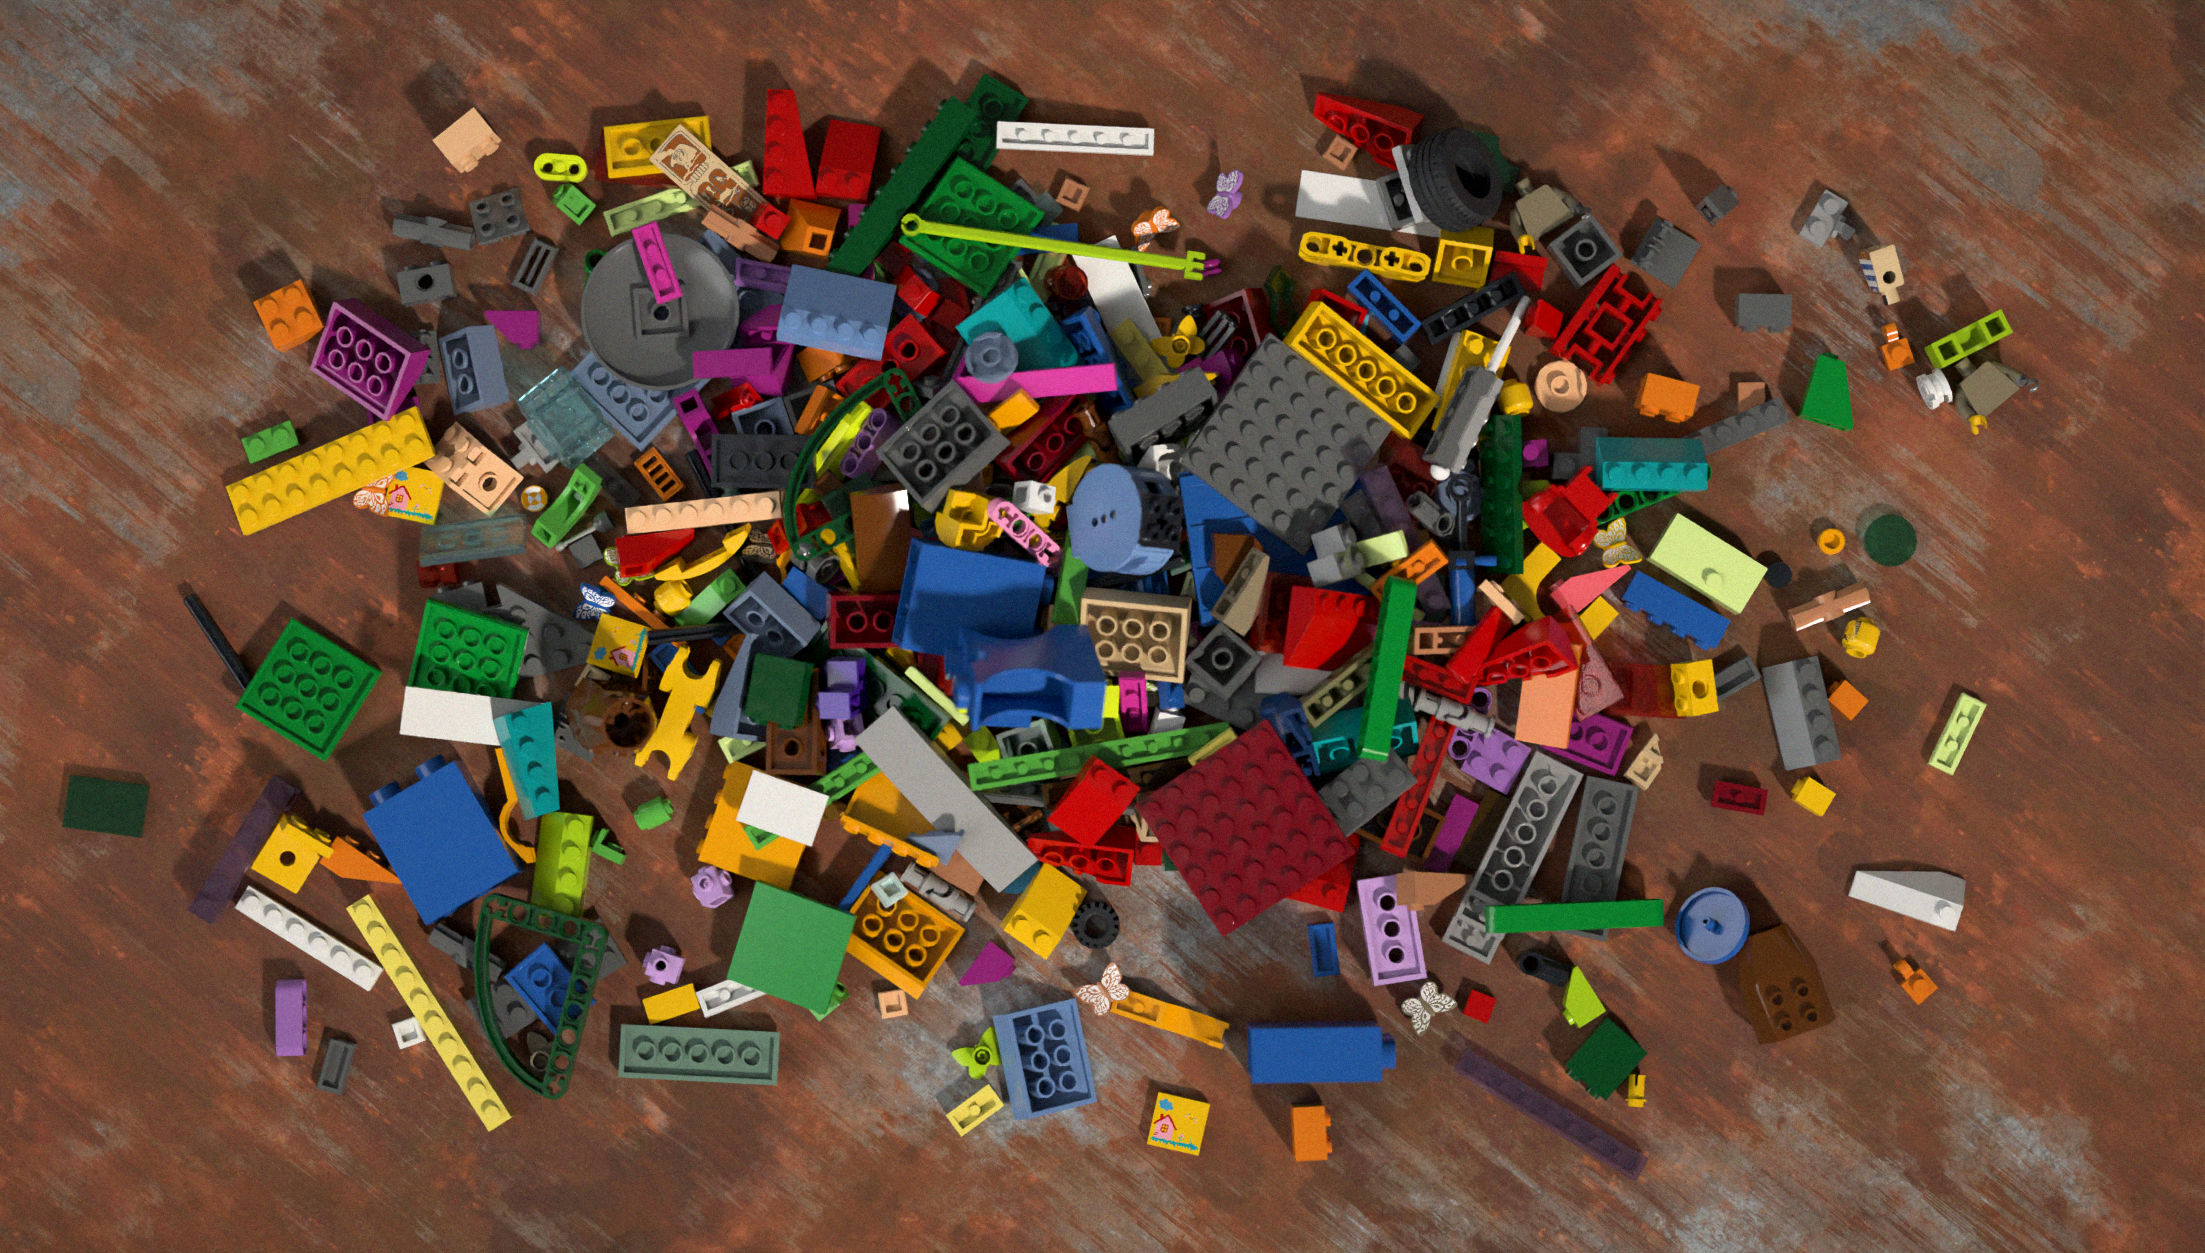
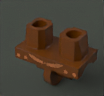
M1018 805L1017 807L1024 817L1021 821L1015 824L1009 812L1001 816L1016 833L1020 830L1024 832L1019 836L1025 842L1029 839V834L1041 832L1038 825L1031 829H1028L1027 826L1043 817L1044 814L1036 806Z

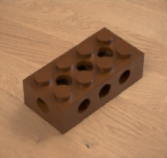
M823 668L813 669L803 726H798L797 728L794 726L792 731L777 728L778 723L769 721L768 726L766 725V774L826 775L827 740L825 739L824 730L827 725V719H820L819 711L816 708L818 692L828 687ZM796 742L799 744V751L797 754L794 752V745Z

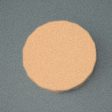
M1557 360L1550 362L1539 371L1535 378L1534 391L1536 398L1544 408L1551 412L1564 413L1571 411L1582 402L1586 395L1587 382L1585 375L1581 369L1569 361Z

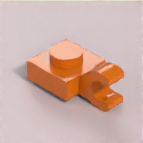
M1895 323L1882 326L1881 330L1887 344L1880 346V350L1887 370L1891 371L1914 363L1915 361L1907 338L1899 340Z
M1899 959L1892 965L1904 978L1899 984L1900 987L1915 1004H1921L1938 988L1920 967L1913 971L1909 964L1902 959Z

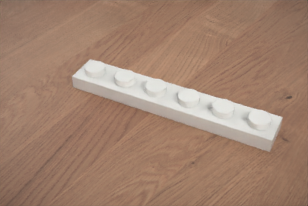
M998 121L996 149L1153 156L1154 129Z
M252 885L247 887L235 909L367 991H371L384 970L382 966Z

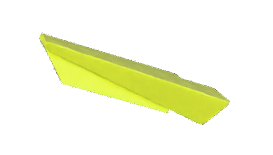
M864 400L850 414L844 416L817 453L816 480L829 468L843 482L846 475L840 471V462L866 419L874 410ZM805 489L798 497L797 504L807 503L809 505L822 499L812 489Z

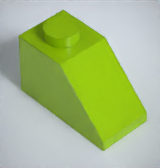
M982 725L978 730L973 731L963 739L979 763L1004 759L997 740L987 726Z
M1577 965L1570 967L1562 1002L1566 1010L1562 1014L1570 1025L1575 1024L1576 1027L1580 1028L1606 1010Z

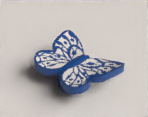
M582 582L580 589L585 599L576 606L573 617L579 620H591L595 617L599 622L602 613L612 616V611L609 607L615 604L616 596L604 587Z

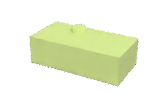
M1679 513L1672 516L1646 558L1647 561L1734 615L1742 612L1768 568Z

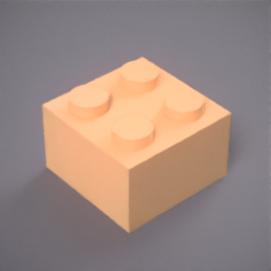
M473 107L432 141L460 173H463L464 171L469 172L479 164L477 160L485 154L489 156L499 148L498 143L502 140Z

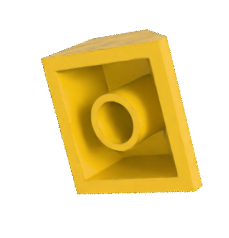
M1474 226L1460 233L1440 229L1432 281L1480 288L1485 285L1493 250L1494 229Z

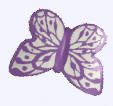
M1233 170L1228 175L1220 173L1216 184L1218 193L1210 201L1207 207L1208 213L1226 219L1231 214V211L1238 207L1242 199V192L1238 189L1243 181V172Z

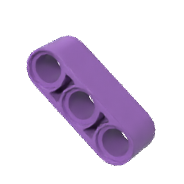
M882 408L874 409L840 462L842 474L861 483L870 481L883 461L875 451L903 426L901 418Z
M1475 688L1474 694L1476 692L1483 693L1486 697V702L1482 707H1477L1471 699L1469 706L1475 708L1476 712L1487 715L1492 703V695L1485 688ZM1463 713L1459 718L1460 720L1464 719ZM1456 726L1447 749L1448 756L1455 760L1467 758L1473 749L1479 732L1474 730L1466 731ZM1457 740L1462 741L1466 747L1464 754L1461 756L1454 754L1452 751V745Z
M278 979L275 989L277 1056H305L307 1052L306 980Z

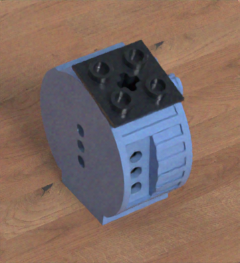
M1116 464L1100 465L1092 469L1081 480L1073 496V504L1066 507L1073 558L1081 559L1091 569L1147 575L1160 569L1169 560L1174 550H1180L1183 497L1176 496L1169 479L1157 470Z

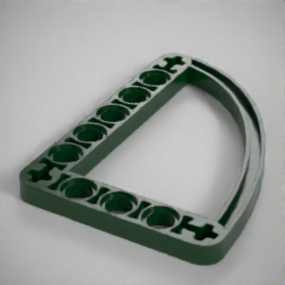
M898 368L889 369L848 396L823 420L799 454L788 480L783 505L786 539L793 556L799 561H809L854 537V532L846 531L843 526L844 520L847 517H852L851 511L799 537L796 524V504L801 481L810 460L826 436L843 417L882 387L885 388L903 424L912 418L923 406L902 370ZM889 374L900 375L901 380L898 383L901 389L907 386L909 391L901 393L895 398L893 393L898 392L895 385L888 384L887 381L891 379ZM904 396H909L914 400V408L909 412L900 408V400ZM907 490L908 507L918 502ZM825 529H830L835 534L834 542L829 545H825L820 540V534ZM815 535L816 543L822 549L817 552L815 546L808 550L809 555L807 557L804 554L798 555L799 543L803 542L804 545H808L813 542L810 537Z
M494 893L488 895L482 902L474 952L475 990L483 1026L491 1046L510 1074L534 1093L550 1100H557L563 1097L569 1089L609 938V931L604 924L504 894ZM497 899V904L506 907L508 902L511 904L508 910L498 909L493 912V907L489 905V902ZM518 905L523 906L527 911V916L524 920H518L514 916V908ZM541 913H547L551 916V926L543 927L540 925L539 916ZM494 919L580 944L544 1080L528 1070L513 1053L503 1035L496 1016L489 972L490 940ZM567 920H572L577 925V931L574 935H569L564 930V924ZM596 928L598 929V934L602 935V938L597 939L594 947H599V951L595 948L585 947L592 944L593 936L590 935V932ZM585 953L593 954L596 959L595 965L591 968L586 967L582 962V957ZM580 978L585 979L589 984V989L586 993H581L576 989V981ZM571 1004H577L582 1008L580 1018H573L569 1014ZM566 1029H570L575 1033V1041L571 1044L566 1043L562 1038V1033ZM558 1055H564L568 1058L569 1065L566 1069H561L556 1065L555 1060ZM557 1074H565L566 1077L562 1076L558 1081V1087H561V1090L553 1093V1088L549 1087V1084L556 1081Z

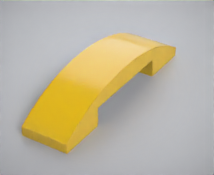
M750 523L726 533L722 541L723 547L687 565L680 556L659 566L654 574L656 580L675 581L688 579L718 567L727 561L744 543L751 529Z

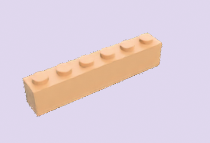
M785 491L625 508L627 533L644 534L656 531L663 532L783 518Z

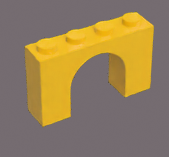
M1542 542L1524 558V574H1509L1499 584L1504 590L1502 595L1507 600H1515L1523 608L1521 613L1525 616L1523 620L1526 623L1546 617L1537 604V588L1541 580L1561 560L1553 550L1549 549ZM1598 596L1577 618L1570 622L1558 623L1565 629L1570 642L1582 644V653L1619 613L1601 596Z

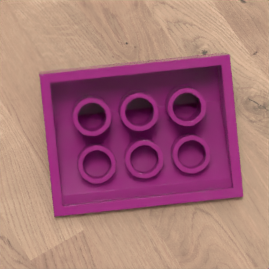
M357 299L337 300L332 304L310 370L383 420L390 421L422 374L431 349Z

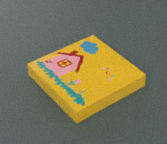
M409 467L397 472L393 482L388 486L386 494L389 504L388 516L435 526L444 481L433 471Z
M602 613L586 663L637 678L648 644L647 632L652 630V628Z
M1158 1092L1147 1144L1199 1156L1210 1103Z

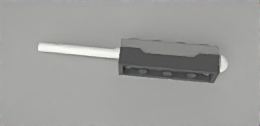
M1521 297L1486 369L1481 366L1466 368L1422 457L1424 461L1431 465L1430 472L1433 478L1445 480L1450 474H1459L1466 466V458L1470 450L1478 442V434L1482 426L1490 417L1489 411L1493 403L1501 395L1500 389L1504 381L1496 377V370L1532 301L1529 297Z

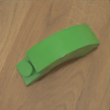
M582 462L575 469L562 494L536 520L531 533L549 549L553 548L566 535L598 495L602 488L600 485L602 478L598 476L597 472Z

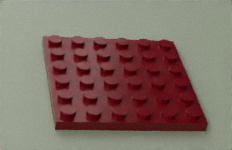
M1268 718L1135 804L1222 937L1356 853V849Z

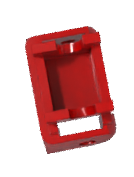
M1583 465L1563 486L1547 484L1544 488L1523 500V519L1529 529L1549 549L1569 558L1581 556L1585 552L1595 535L1599 532L1596 529L1598 525L1596 518L1619 496L1616 492H1608L1605 495L1586 476L1593 469L1590 465Z

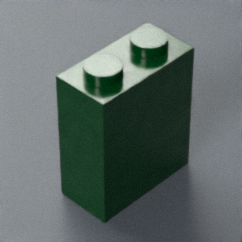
M756 653L744 716L752 717V723L768 726L769 721L778 723L777 728L793 731L794 726H803L814 663Z
M1604 1016L1563 1064L1568 1068L1565 1073L1575 1082L1581 1079L1587 1085L1585 1091L1597 1100L1601 1097L1606 1101L1645 1057L1647 1052L1608 1017Z

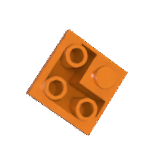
M791 198L787 212L790 220L783 230L779 250L828 260L834 248L842 210Z

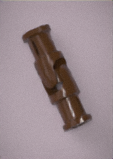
M1089 400L1076 406L1073 409V414L1079 418L1084 427L1082 431L1085 437L1089 439L1090 446L1097 459L1102 461L1103 465L1116 464L1128 467L1127 463L1123 462L1119 456V448L1108 431L1104 420L1099 418L1094 409V401Z

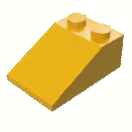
M1043 863L999 926L1046 960L1061 940L1088 891L1052 865Z

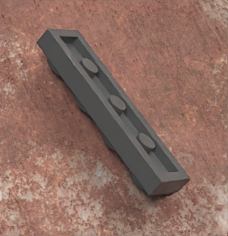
M1777 397L1683 436L1681 439H1701L1705 456H1708L1788 423L1790 419L1781 398Z

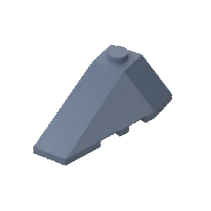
M747 633L714 706L709 733L733 739L766 742V725L752 723L753 718L744 716L755 656L756 653L770 655L769 636Z

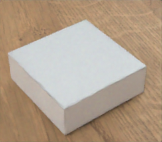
M415 1016L392 1024L400 1049L427 1040L424 1030Z

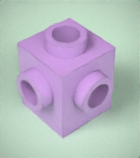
M858 714L851 719H831L827 722L824 733L825 739L829 741L830 749H839L840 752L855 750L858 744L854 739L865 730L862 715Z
M706 865L698 870V874L691 877L694 885L692 887L693 893L704 907L716 908L736 896L730 884L732 883L731 876L725 869Z
M661 945L660 949L654 948L652 953L647 952L643 962V967L646 968L645 974L651 976L650 981L657 984L665 985L666 981L676 984L678 983L686 958L676 955V949ZM660 961L665 962V969L660 967Z

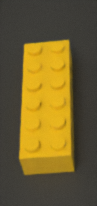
M1311 302L1283 340V343L1391 425L1393 427L1391 432L1400 439L1411 440L1441 398L1323 302Z

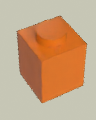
M1835 680L1826 689L1829 706L1846 721H1851L1869 702L1846 680H1840L1839 683Z

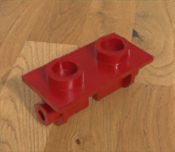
M747 381L713 397L711 401L715 406L711 412V417L715 421H723L725 418H731V413L745 408L749 409L754 405L764 402V400Z

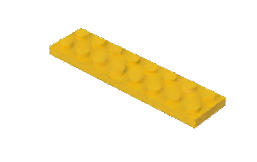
M415 406L393 415L390 421H379L226 486L243 535L248 536L437 455L419 407Z

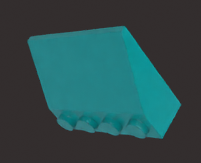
M1025 277L1008 286L956 326V329L969 347L977 336L986 332H1000L1010 338L1018 351V364L1014 371L1085 364L1083 358Z

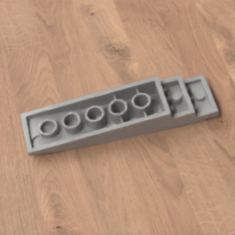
M895 704L854 739L869 758L937 831L944 830L946 833L959 832L960 829L965 831L956 850L999 893L1039 859L980 791H971L970 780L934 740L931 741L915 722L911 723Z
M1538 751L1534 753L1477 870L1472 876V881L1469 882L1441 942L1487 965L1490 964L1505 933H1485V906L1522 903L1584 774Z

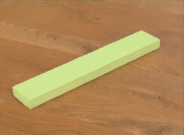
M751 160L729 167L752 188L760 186ZM676 186L605 211L603 214L610 234L614 238L631 232V229L653 221L659 222L702 206L680 186Z

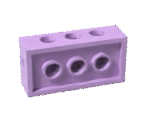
M1396 874L1355 880L1372 985L1379 986L1427 978L1416 911H1408V906H1397ZM1385 895H1390L1393 899V905L1388 910H1383L1380 906V899ZM1394 921L1398 927L1396 934L1393 936H1387L1384 932L1386 923ZM1393 948H1399L1402 952V957L1397 962H1391L1388 957L1389 951Z

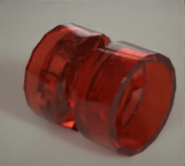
M1056 265L1048 269L1044 275V289L1052 298L1077 300L1084 296L1087 291L1088 277L1079 267Z
M454 550L439 552L437 557L432 553L417 555V575L422 589L437 587L439 583H442L444 586L460 583L459 562Z

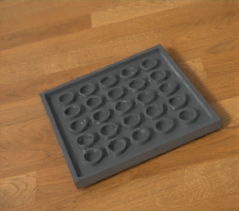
M1267 333L1177 463L1299 555L1305 556L1313 544L1310 535L1323 530L1393 427L1273 334Z

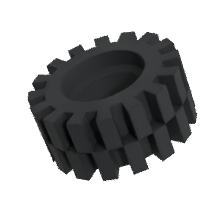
M1095 901L1086 903L1078 909L1073 918L1072 928L1080 944L1089 949H1102L1115 941L1119 934L1120 922L1117 913L1112 907L1106 903ZM1093 915L1102 916L1107 924L1105 932L1098 936L1091 935L1086 929V921Z

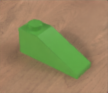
M729 568L690 602L689 607L675 616L672 621L677 627L709 624L747 586L734 570Z

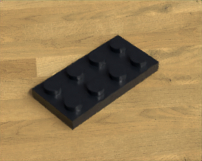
M712 434L711 487L786 488L795 462L811 435ZM817 450L803 475L800 488L816 489Z

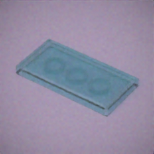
M526 514L422 527L419 552L420 566L526 553Z

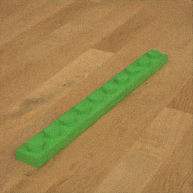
M1223 722L968 764L971 791L1078 774L1092 754L1112 768L1191 755L1229 729V723Z

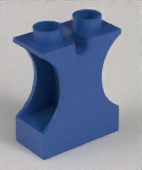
M1055 625L1051 630L1040 636L1017 640L989 637L977 633L966 626H960L958 647H947L945 650V675L947 680H953L955 709L967 710L972 730H978L983 724L992 719L1019 714L1048 718L1065 725L1069 729L1101 728L1107 681L1087 625Z

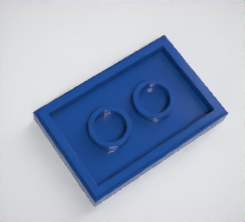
M544 941L504 977L551 1032L556 1035L572 971L550 945ZM578 979L575 985L576 989L581 993H586L588 990ZM594 997L592 998L591 1006L597 1002ZM571 1004L569 1014L573 1018H578L582 1015V1008L577 1004Z

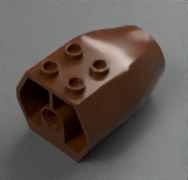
M583 677L566 702L565 714L574 740L581 744L582 748L587 749L589 753L603 754V751H612L613 755L628 757L629 753L639 754L648 744L656 730L657 718L647 691L635 683Z
M1787 922L1776 923L1748 933L1744 945L1737 952V974L1741 995L1760 1045L1794 1037L1828 1025L1836 1019L1815 960Z

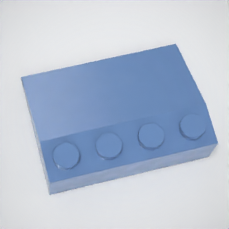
M792 264L777 329V340L881 362L897 285Z
M1076 998L993 1016L1014 1120L1031 1119L1097 1102Z

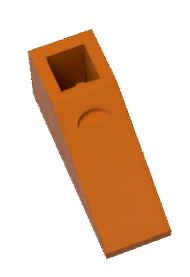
M350 835L346 837L337 836L332 843L334 851L328 859L323 856L319 862L342 878L402 884L391 864L387 867L380 862L382 857L372 850L365 852L358 847L360 842Z

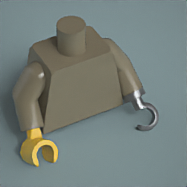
M1527 177L1515 185L1522 198L1514 203L1513 209L1510 212V232L1519 245L1520 253L1524 254V246L1530 245L1534 250V242L1570 221L1574 217L1573 214L1577 215L1588 212L1581 217L1582 220H1587L1592 215V209L1587 206L1583 207V204L1575 197L1555 186L1549 187L1545 184L1535 190Z
M1966 356L1954 366L1963 376V379L1954 386L1956 390L1954 394L1956 412L1967 424H1971L1973 434H1978L1976 425H1983L1987 429L1985 417L2019 390V387L2035 383L2029 389L2030 392L2036 391L2039 387V381L2036 378L2028 379L2027 375L2015 368L1995 361H1985L1976 368Z

